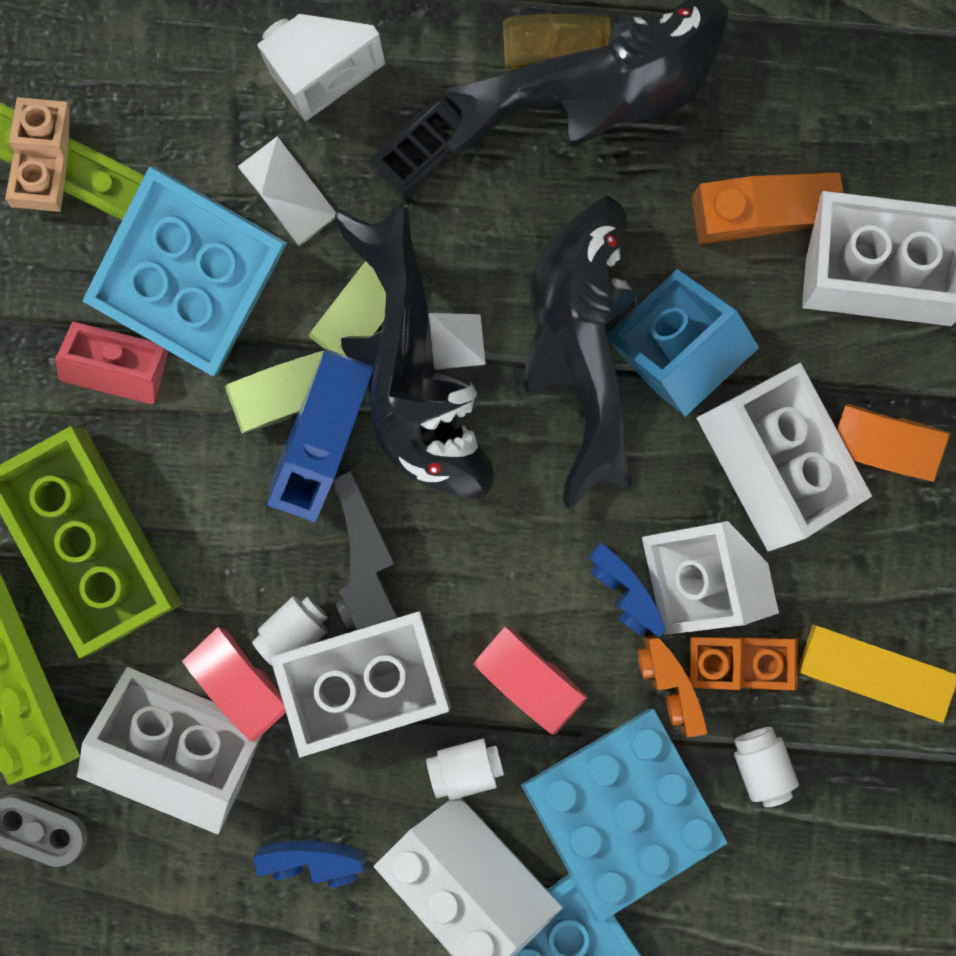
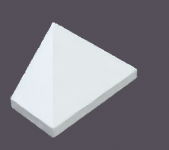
M278 137L274 138L238 166L299 247L335 220L336 212Z
M428 313L434 370L486 365L481 314Z

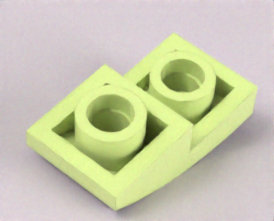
M366 261L308 335L324 349H329L344 356L346 355L341 347V338L346 336H372L385 319L386 292L374 269Z
M324 350L268 368L225 386L242 434L289 420L293 415L299 413Z

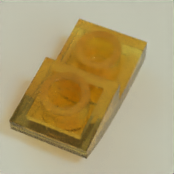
M538 14L506 18L503 21L505 69L515 70L550 58L608 46L611 33L610 17L582 14Z

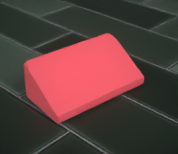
M72 321L56 356L55 364L58 379L64 383L147 404H154L169 351L149 340Z

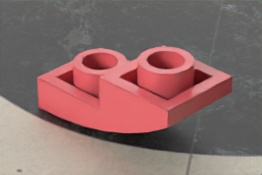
M505 626L473 663L505 696L552 735L557 734L588 698L554 663L546 662L511 627Z
M217 627L182 660L206 694L249 741L255 742L286 713L278 689L264 670L255 668L227 630Z

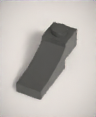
M350 471L333 480L345 515L350 547L348 586L338 590L343 600L336 602V607L348 630L355 627L357 630L400 617L379 573L380 570L397 562L355 473Z

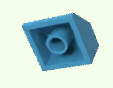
M678 269L607 333L608 342L661 398L685 417L759 348L737 310Z

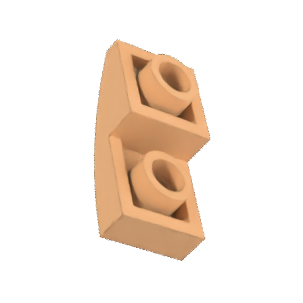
M17 97L8 142L14 152L5 196L10 207L61 212L69 143L70 107L68 102Z

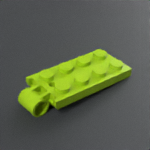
M0 573V772L4 775L7 785H11L62 766L80 757Z

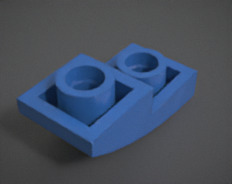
M598 542L586 559L595 564L590 574L610 589L615 591L619 584L625 587V590L614 603L624 611L618 620L642 638L648 630L660 637L666 629L651 596L631 569L604 544Z
M297 840L263 845L258 848L253 856L258 877L272 873L274 880L286 879L302 873V865L308 864L313 884L327 881L328 887L342 886L357 879L356 873L363 872L367 861L364 850L349 845L316 840Z

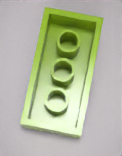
M69 426L0 465V515L79 658L100 651L182 605L86 429Z

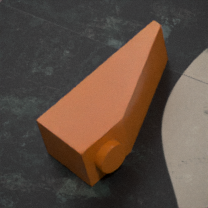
M841 174L749 176L699 184L691 196L698 243L703 245L812 229L822 192L843 193Z

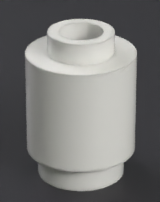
M292 596L258 629L260 635L252 643L261 656L272 665L271 656L317 643L328 633L323 624L328 619V616L309 596L303 601Z
M765 727L736 738L734 742L737 751L734 753L750 800L753 802L762 801L764 807L777 806L793 798L791 791L799 786V782L782 737H776L773 727Z
M484 738L438 750V756L426 759L436 799L448 796L449 800H454L497 788L495 778L504 775L497 746L487 748Z

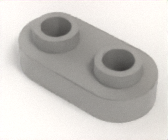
M10 794L0 799V847L53 867L65 866L71 863L85 849L87 830L84 823L76 815L21 794ZM10 811H16L22 816L23 822L21 827L11 825L8 819ZM57 829H63L69 834L70 841L68 845H62L57 842L55 838Z

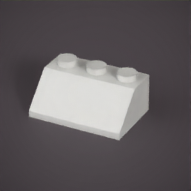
M823 191L820 196L805 262L802 308L952 326L956 322V207Z
M801 362L697 417L702 430L767 551L806 539L872 497Z
M420 611L270 657L299 758L450 712L451 709L439 664Z
M127 667L82 742L77 777L219 835L239 793L261 736L255 742L249 741L214 702Z
M462 797L449 800L410 829L373 866L452 956H516L564 908Z

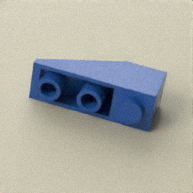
M325 348L272 476L267 501L268 506L316 522L335 478L370 381L373 366Z

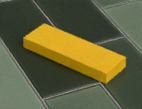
M813 624L798 665V673L944 723L956 687V674Z

